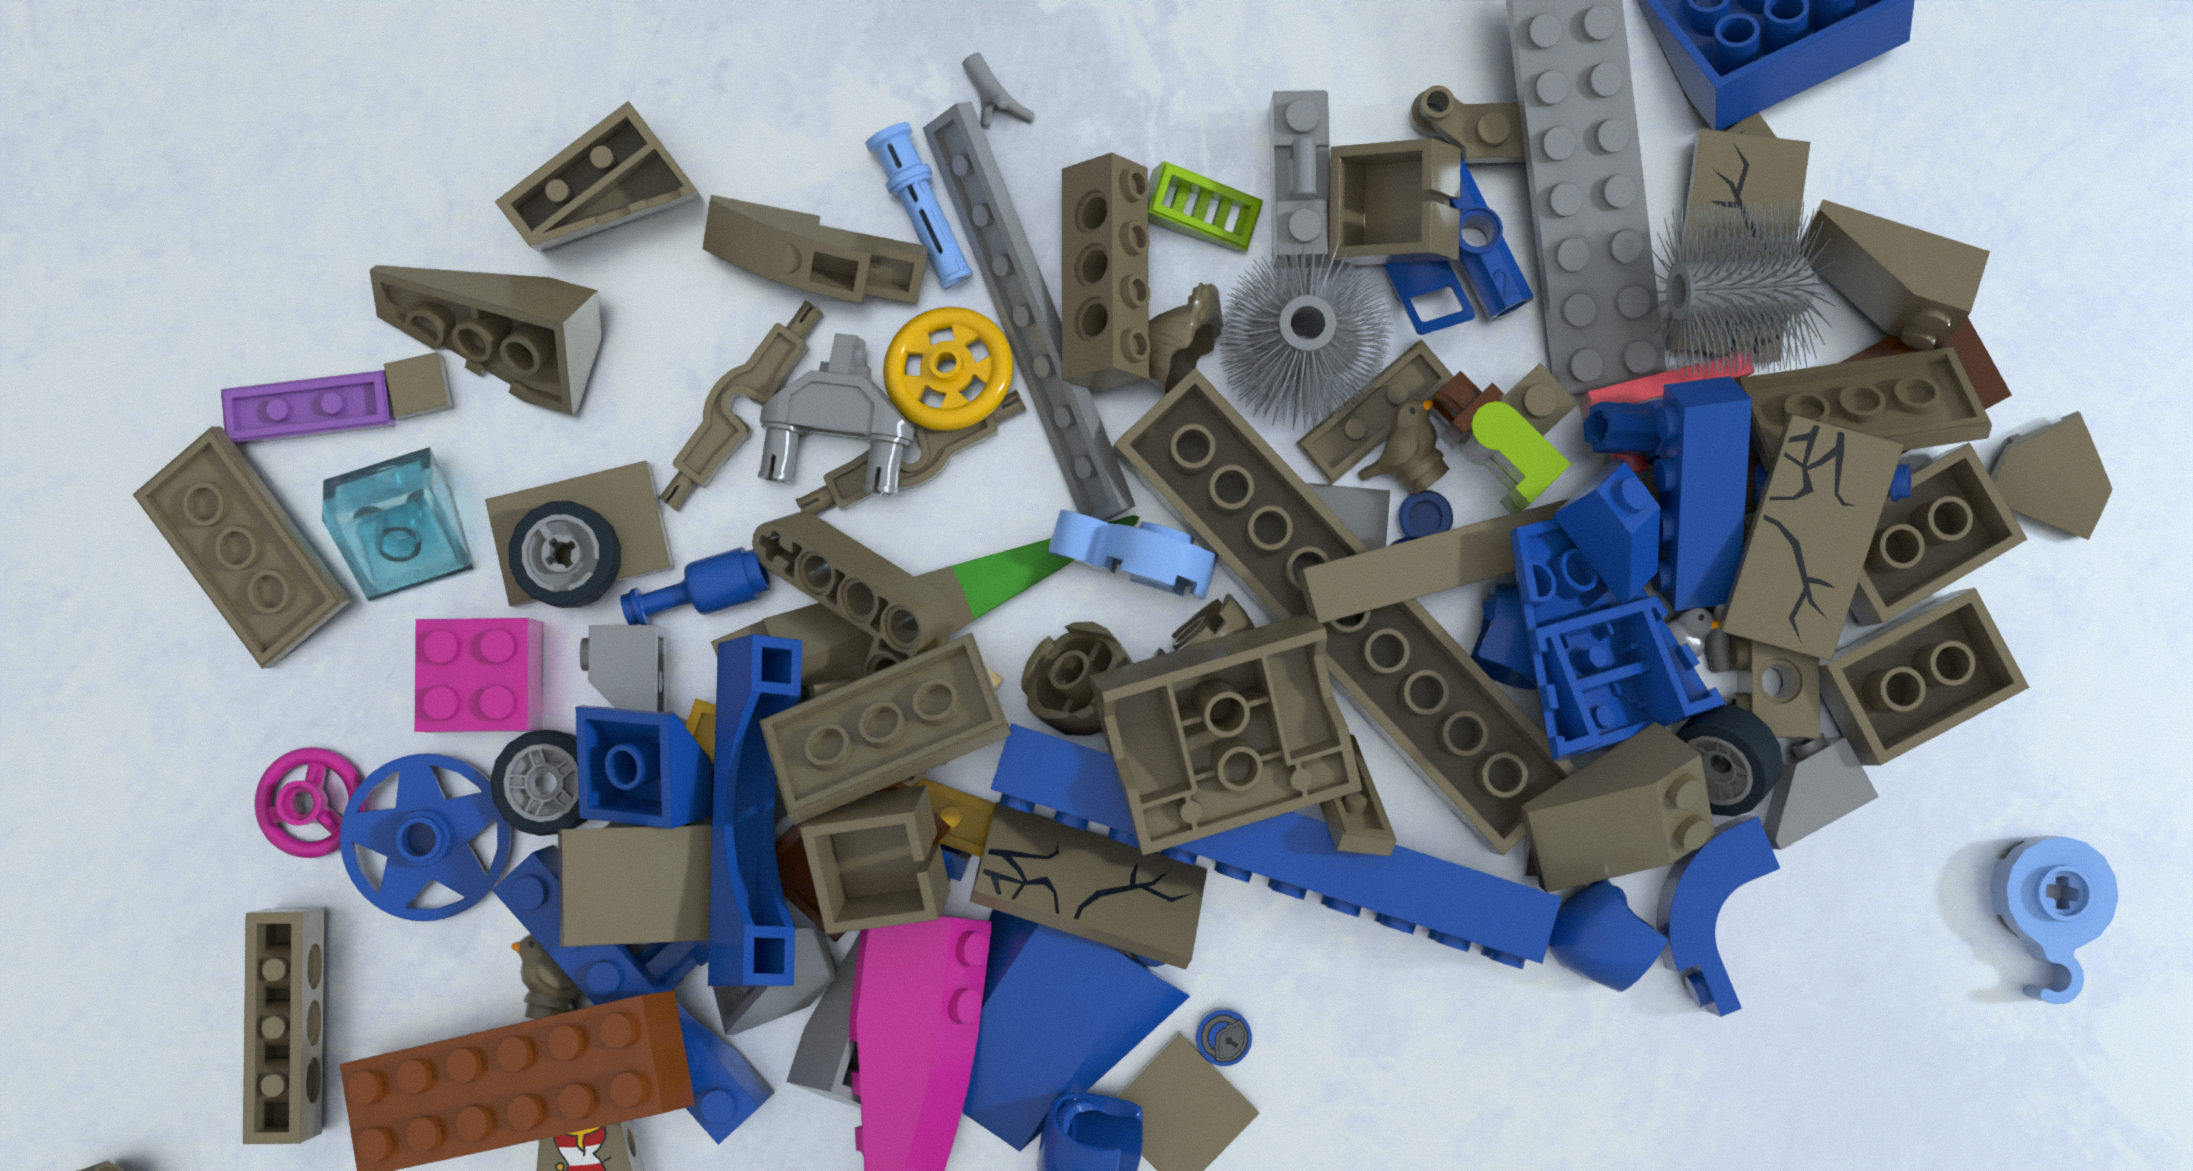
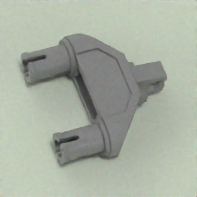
M835 333L829 362L821 361L819 371H808L780 390L764 404L761 409L759 422L762 424L761 428L766 430L758 478L772 482L782 480V483H793L799 436L805 435V432L865 438L871 444L865 483L862 490L873 494L882 495L883 492H886L887 496H898L899 490L897 488L903 449L910 447V443L914 439L915 429L876 384L871 382V368L863 366L866 342L859 338V336Z

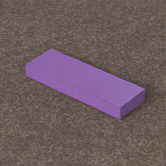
M385 370L221 389L224 431L235 445L395 427L394 411Z

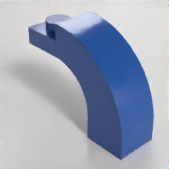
M1742 815L1715 827V836L1706 841L1700 848L1689 852L1675 862L1664 882L1658 902L1656 931L1669 940L1660 953L1664 967L1675 972H1681L1689 968L1691 974L1685 977V982L1693 1001L1699 1008L1705 1006L1707 1012L1720 1017L1742 1009L1717 949L1715 929L1720 909L1731 893L1743 884L1781 869L1759 816Z

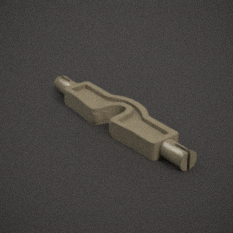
M804 300L803 305L786 327L776 323L746 364L733 368L716 382L706 399L702 423L673 460L672 464L679 472L663 493L659 495V499L678 511V508L696 483L704 488L710 484L721 467L745 443L751 433L750 426L740 416L733 413L732 404L734 400L741 396L747 397L763 407L772 396L782 390L793 370L808 352L809 347L804 338L819 318L823 316V312L817 307H813L810 302Z
M1017 389L1006 395L1000 405L988 417L970 427L953 431H937L916 425L914 427V435L921 449V457L912 464L902 460L897 489L908 490L929 483L945 470L952 457L998 434L996 424L1027 410ZM870 449L852 461L826 473L823 476L826 483L825 486L801 498H797L796 502L801 508V512L806 511L815 515L835 504L841 511H846L878 495L862 490L865 483Z

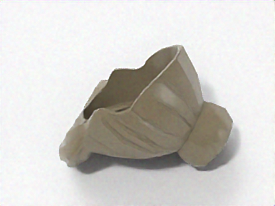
M1200 282L1197 287L1193 288L1192 295L1188 296V304L1163 312L1149 321L1148 338L1150 341L1148 380L1165 394L1171 391L1196 367L1200 356L1214 350V339L1221 335L1223 318L1219 291L1215 285L1211 283L1205 285Z

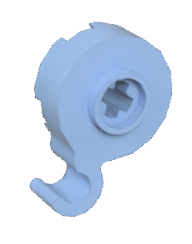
M1060 510L1047 552L1056 557L1063 558L1064 556L1083 562L1086 565L1112 574L1115 573L1118 564L1121 571L1131 574L1130 581L1183 596L1185 587L1190 586V594L1199 600H1204L1218 558L1213 552L1193 545V536L1176 529L1143 521L1140 528L1123 524H1111L1068 510Z
M2063 836L2029 837L2020 841L2021 844L2012 848L2005 859H2000L1996 863L1990 883L1992 906L1996 914L2002 916L2007 927L2016 933L2015 936L2026 944L2029 955L2034 959L2046 961L2053 969V980L2048 986L2040 987L2028 984L2023 988L2024 994L2029 998L2051 1004H2066L2078 996L2084 983L2083 969L2073 954L2075 949L2100 937L2113 920L2119 898L2116 876L2105 857L2086 842ZM2056 879L2061 886V897L2057 903L2055 899L2046 897L2047 885H2056Z

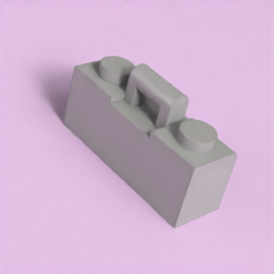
M1325 90L1273 91L1269 106L1272 256L1277 266H1279L1274 255L1275 252L1279 262L1281 260L1282 266L1285 268L1282 261L1283 257L1285 266L1288 268L1282 251L1283 247L1290 268L1289 260L1291 261V254L1293 259L1292 248L1294 252V242L1300 268L1299 262H1301L1303 244H1305V266L1309 268L1316 241L1314 268H1320L1325 246L1326 251L1322 268H1327L1331 260L1329 258L1330 144L1328 92ZM1272 259V264H1273L1274 268L1277 269V267H1276V265H1275V263H1274V261H1273V259Z

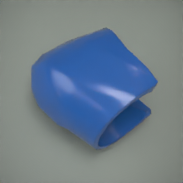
M1492 583L1488 589L1487 597L1482 602L1484 616L1481 631L1470 657L1494 681L1521 689L1537 690L1538 687L1528 650L1517 585Z
M1608 879L1590 883L1559 907L1548 943V951L1560 966L1567 968L1581 978L1592 980L1617 992H1623L1645 974L1669 940L1657 932L1654 927L1635 915L1627 906V897L1623 889L1612 885Z
M1063 1093L1051 1102L1041 1132L1037 1159L1038 1171H1137L1143 1147V1113L1141 1106L1128 1100L1090 1093Z

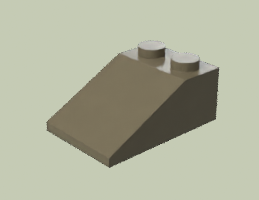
M1824 199L1821 201L1813 215L1807 240H1810L1815 230L1816 232L1808 244L1803 257L1806 259L1822 224L1807 261L1813 258L1828 242L1812 266L1818 270L1833 260L1835 261L1820 270L1819 273L1825 272L1822 275L1830 283H1837L1833 285L1884 332L1900 337L1901 342L1905 345L1920 350L1942 348L1972 311L1990 251ZM1809 224L1801 237L1800 248L1805 243Z
M1657 722L1521 806L1539 886L1547 893L1671 865L1689 852L1700 848L1706 841L1715 836L1701 754Z

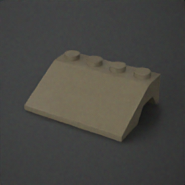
M1306 613L1089 676L1103 734L1135 837L1143 856L1362 791L1348 725L1334 698L1324 655L1328 640L1326 628Z

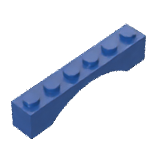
M751 634L718 643L708 986H794L795 925L785 902L775 850L774 810L777 778L759 720L798 704L801 697L802 640Z
M554 844L532 852L492 889L594 1006L639 995L666 991L633 954L627 944L560 947L558 849ZM676 1001L695 1105L686 1107V1109L719 1145L774 1094V1091L737 1050L714 1035Z

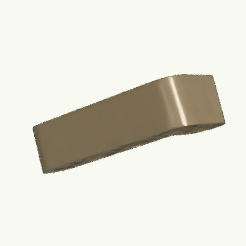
M806 511L796 512L764 522L756 528L753 534L752 546L760 564L874 637L865 663V676L949 641L954 625V613L946 597L814 514Z

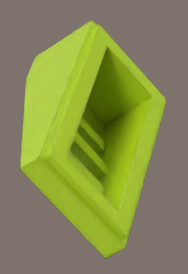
M1163 161L1153 169L1148 182L1149 223L1243 253L1248 250L1263 200L1166 161ZM1168 185L1176 188L1170 208L1162 205ZM1189 192L1197 194L1191 216L1183 213ZM1213 199L1219 202L1212 224L1204 222L1210 200ZM1231 205L1240 208L1233 232L1224 230Z

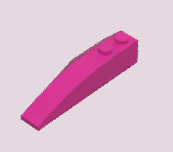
M941 914L939 920L860 930L849 1015L850 1041L857 1042L859 1070L852 1071L851 1073L853 1094L859 1095L861 1100L862 1125L855 1127L856 1151L862 1152L864 1156V1171L945 1170L965 1102L978 1039L992 921Z

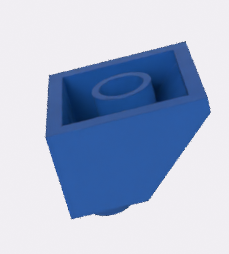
M588 705L575 707L579 818L673 829L712 815L711 759L675 713Z

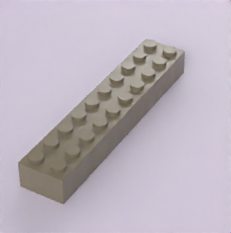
M1196 367L1114 443V454L1204 549L1218 556L1216 562L1274 623L1306 613L1309 615L1297 571L1370 551ZM1416 599L1321 624L1326 628L1328 637L1324 655L1331 683L1493 854L1504 856L1527 834L1521 806L1578 771L1568 759L1561 762L1552 760L1549 741L1545 734Z

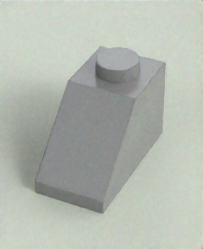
M589 625V638H582L580 644V665L582 671H588V681L614 708L665 712L666 628L658 625Z
M1820 733V738H1807L1792 748L1796 756L1783 762L1763 826L1772 849L1782 850L1879 797L1846 737L1826 739L1824 734Z
M795 928L794 986H713L725 1035H735L809 1007L836 978L834 959L828 950L824 933L820 928Z

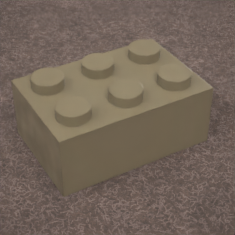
M1970 442L1947 450L1911 471V498L1899 499L1898 502H1892L1891 495L1888 493L1850 604L1851 610L1862 627L1886 622L2028 540Z
M1975 587L1951 592L1835 652L1832 661L1825 659L1819 661L1820 693L1841 733L1847 738L1862 766H1881L2030 688Z

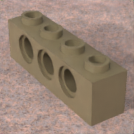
M1112 152L1062 168V380L1098 392L1149 379L1150 341L1148 333L1150 289L1148 286V247L1150 239L1148 234V168Z
M1755 513L1747 514L1744 517L1742 553ZM1741 636L1733 637L1730 641L1731 669L1737 670V693H1732L1730 705H1735L1754 713L1771 728L1776 738H1820L1819 658ZM1769 667L1776 669L1783 680L1782 689L1776 697L1770 696L1762 685V676Z
M324 908L265 909L246 913L243 1144H300L322 1133Z

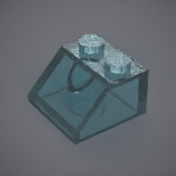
M430 447L323 481L322 521L368 601L474 568L452 489Z

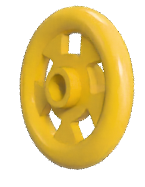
M950 306L925 311L903 325L890 342L883 365L885 389L894 406L911 422L937 431L964 429L988 417L1003 401L1010 387L1013 375L1012 351L1000 328L981 313L967 308ZM952 328L953 341H942L933 346L931 345L930 333ZM980 339L986 346L990 356L975 363L971 352L966 346ZM908 355L923 356L920 363L921 375H905V364ZM948 359L956 361V366L952 371L947 373L938 371V366L941 362ZM977 377L986 386L975 399L968 401L959 392L967 388L973 378ZM926 388L935 393L946 395L940 409L920 402Z

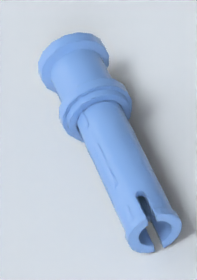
M909 122L898 123L874 134L865 144L869 152L876 153L888 178L885 184L888 193L892 194L894 198L900 197L921 244L928 246L927 256L940 281L941 288L945 289L966 280L973 275V272L968 267L949 223L945 219L929 185L932 181L931 175L933 173L929 164H922L909 137L913 132Z

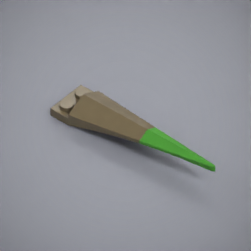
M1131 515L1107 523L1134 526L1140 516ZM1049 538L914 577L940 592L948 599L954 613V625L951 632L953 634L1075 560L1064 556L1060 558L1047 553L1052 539ZM817 603L763 618L759 622L713 640L711 644L718 657V643L751 634L802 640L801 684L865 677V663L874 637L823 604ZM800 697L798 704L802 703V697Z

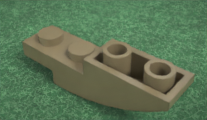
M711 195L703 250L747 271L825 296L862 304L865 294L917 304L928 246L819 225L820 216Z

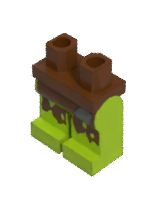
M1460 370L1435 395V399L1432 401L1433 405L1430 409L1448 426L1440 438L1451 449L1459 442L1460 451L1467 460L1473 464L1484 465L1510 491L1499 502L1511 514L1523 511L1571 463L1513 407L1507 403L1498 402L1504 393L1493 382L1482 392Z

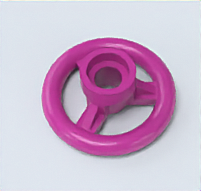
M306 747L282 755L266 769L256 789L254 808L258 825L272 845L289 855L301 858L322 857L340 849V830L343 818L328 806V798L323 791V785L328 767L342 779L347 789L349 802L357 787L362 783V780L355 768L345 758L327 749ZM308 764L305 781H293L286 784L277 795L276 805L272 806L273 792L281 777L297 766ZM305 793L310 794L313 799V807L308 813L301 808L300 804L301 798ZM366 800L359 812L365 811ZM285 821L296 826L320 823L331 835L318 841H301L287 835L279 827L278 823Z

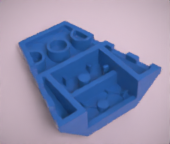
M1555 518L1517 527L1510 531L1518 597L1528 650L1542 703L1552 760L1561 762L1628 740L1655 722L1665 728L1726 704L1717 688L1714 687L1708 690L1694 669L1700 662L1688 643L1680 646L1664 622L1663 618L1669 613L1657 595L1649 597L1642 588L1630 601L1622 605Z
M992 909L988 920L992 921L979 1033L962 1113L1020 1152L1042 1132L1053 1100L1063 1093H1085L1182 1005L1190 995L1148 966H1142L1115 947Z

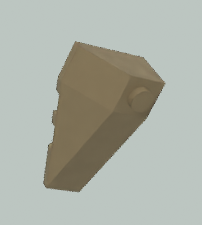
M375 265L370 269L378 318L432 349L442 345L467 359L465 368L479 376L485 371L493 374L511 385L508 393L526 403L572 416L578 411L602 338L598 290L550 277Z

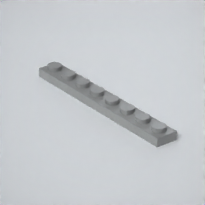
M972 102L956 103L924 126V133L1078 513L1105 522L1136 505L1088 388L1062 380V323Z

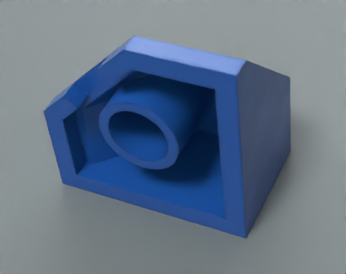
M1616 457L1609 461L1552 516L1623 605L1630 601L1658 572L1660 505L1629 465L1621 458Z

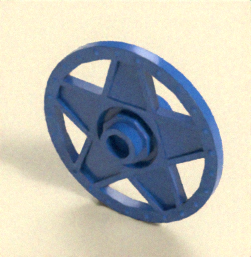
M414 754L382 765L357 787L343 815L340 830V848L342 859L351 881L357 890L374 906L402 919L435 921L452 917L471 908L493 889L500 879L509 858L512 837L511 824L502 818L492 799L490 780L478 769L460 759L447 755ZM432 766H438L461 774L475 784L482 792L446 800ZM399 771L396 807L359 812L374 788ZM496 819L497 850L487 874L469 842ZM355 843L387 856L380 892L362 871L355 850ZM432 879L465 897L439 908H414L408 906Z

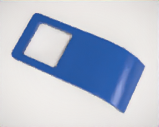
M1448 260L1383 264L1418 335H1424L1474 319L1475 312ZM1450 287L1462 311L1422 322L1410 298Z

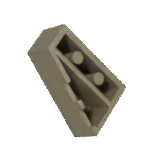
M627 101L494 202L529 247L539 252L701 198V195L635 108Z

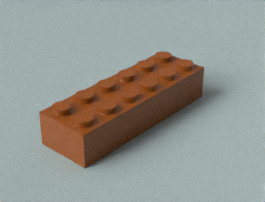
M674 990L639 995L340 1064L357 1171H395L653 1116L695 1105Z

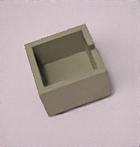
M1434 138L1332 146L1330 150L1329 258L1332 259L1338 246L1334 260L1342 261L1345 257V262H1353L1355 265L1459 260L1460 209L1450 207V199L1460 198L1461 148Z
M927 785L873 792L802 823L800 830L826 935L939 920L951 890L940 843L933 844L937 835V829Z

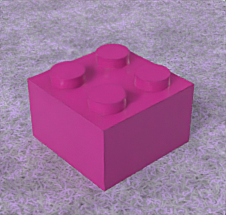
M531 618L416 619L414 732H534L543 730L542 621Z

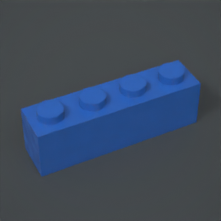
M1730 376L1665 384L1663 406L1658 407L1656 411V427L1661 438V458L1656 459L1654 462V479L1659 490L1660 528L1658 572L1652 577L1651 584L1656 592H1660L1674 611L1726 604L1742 556L1752 398Z

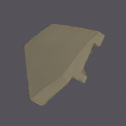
M2076 411L2061 417L2059 422L2022 436L2016 434L2009 437L2011 443L2005 446L1990 475L2009 509L2089 540L2113 488L2081 413Z

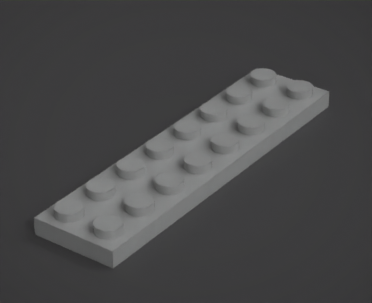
M1506 0L1552 375L1570 395L1667 372L1664 346L1660 352L1663 344L1661 326L1657 330L1661 324L1659 309L1650 314L1659 307L1657 293H1648L1657 291L1655 275L1649 272L1650 270L1655 273L1622 0Z

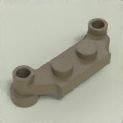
M1440 85L1428 88L1415 98L1413 106H1411L1409 111V121L1414 131L1427 138L1441 136L1451 145L1461 148L1465 163L1526 162L1518 103L1463 104L1454 98L1448 88ZM1435 103L1439 105L1442 112L1432 111L1427 104Z

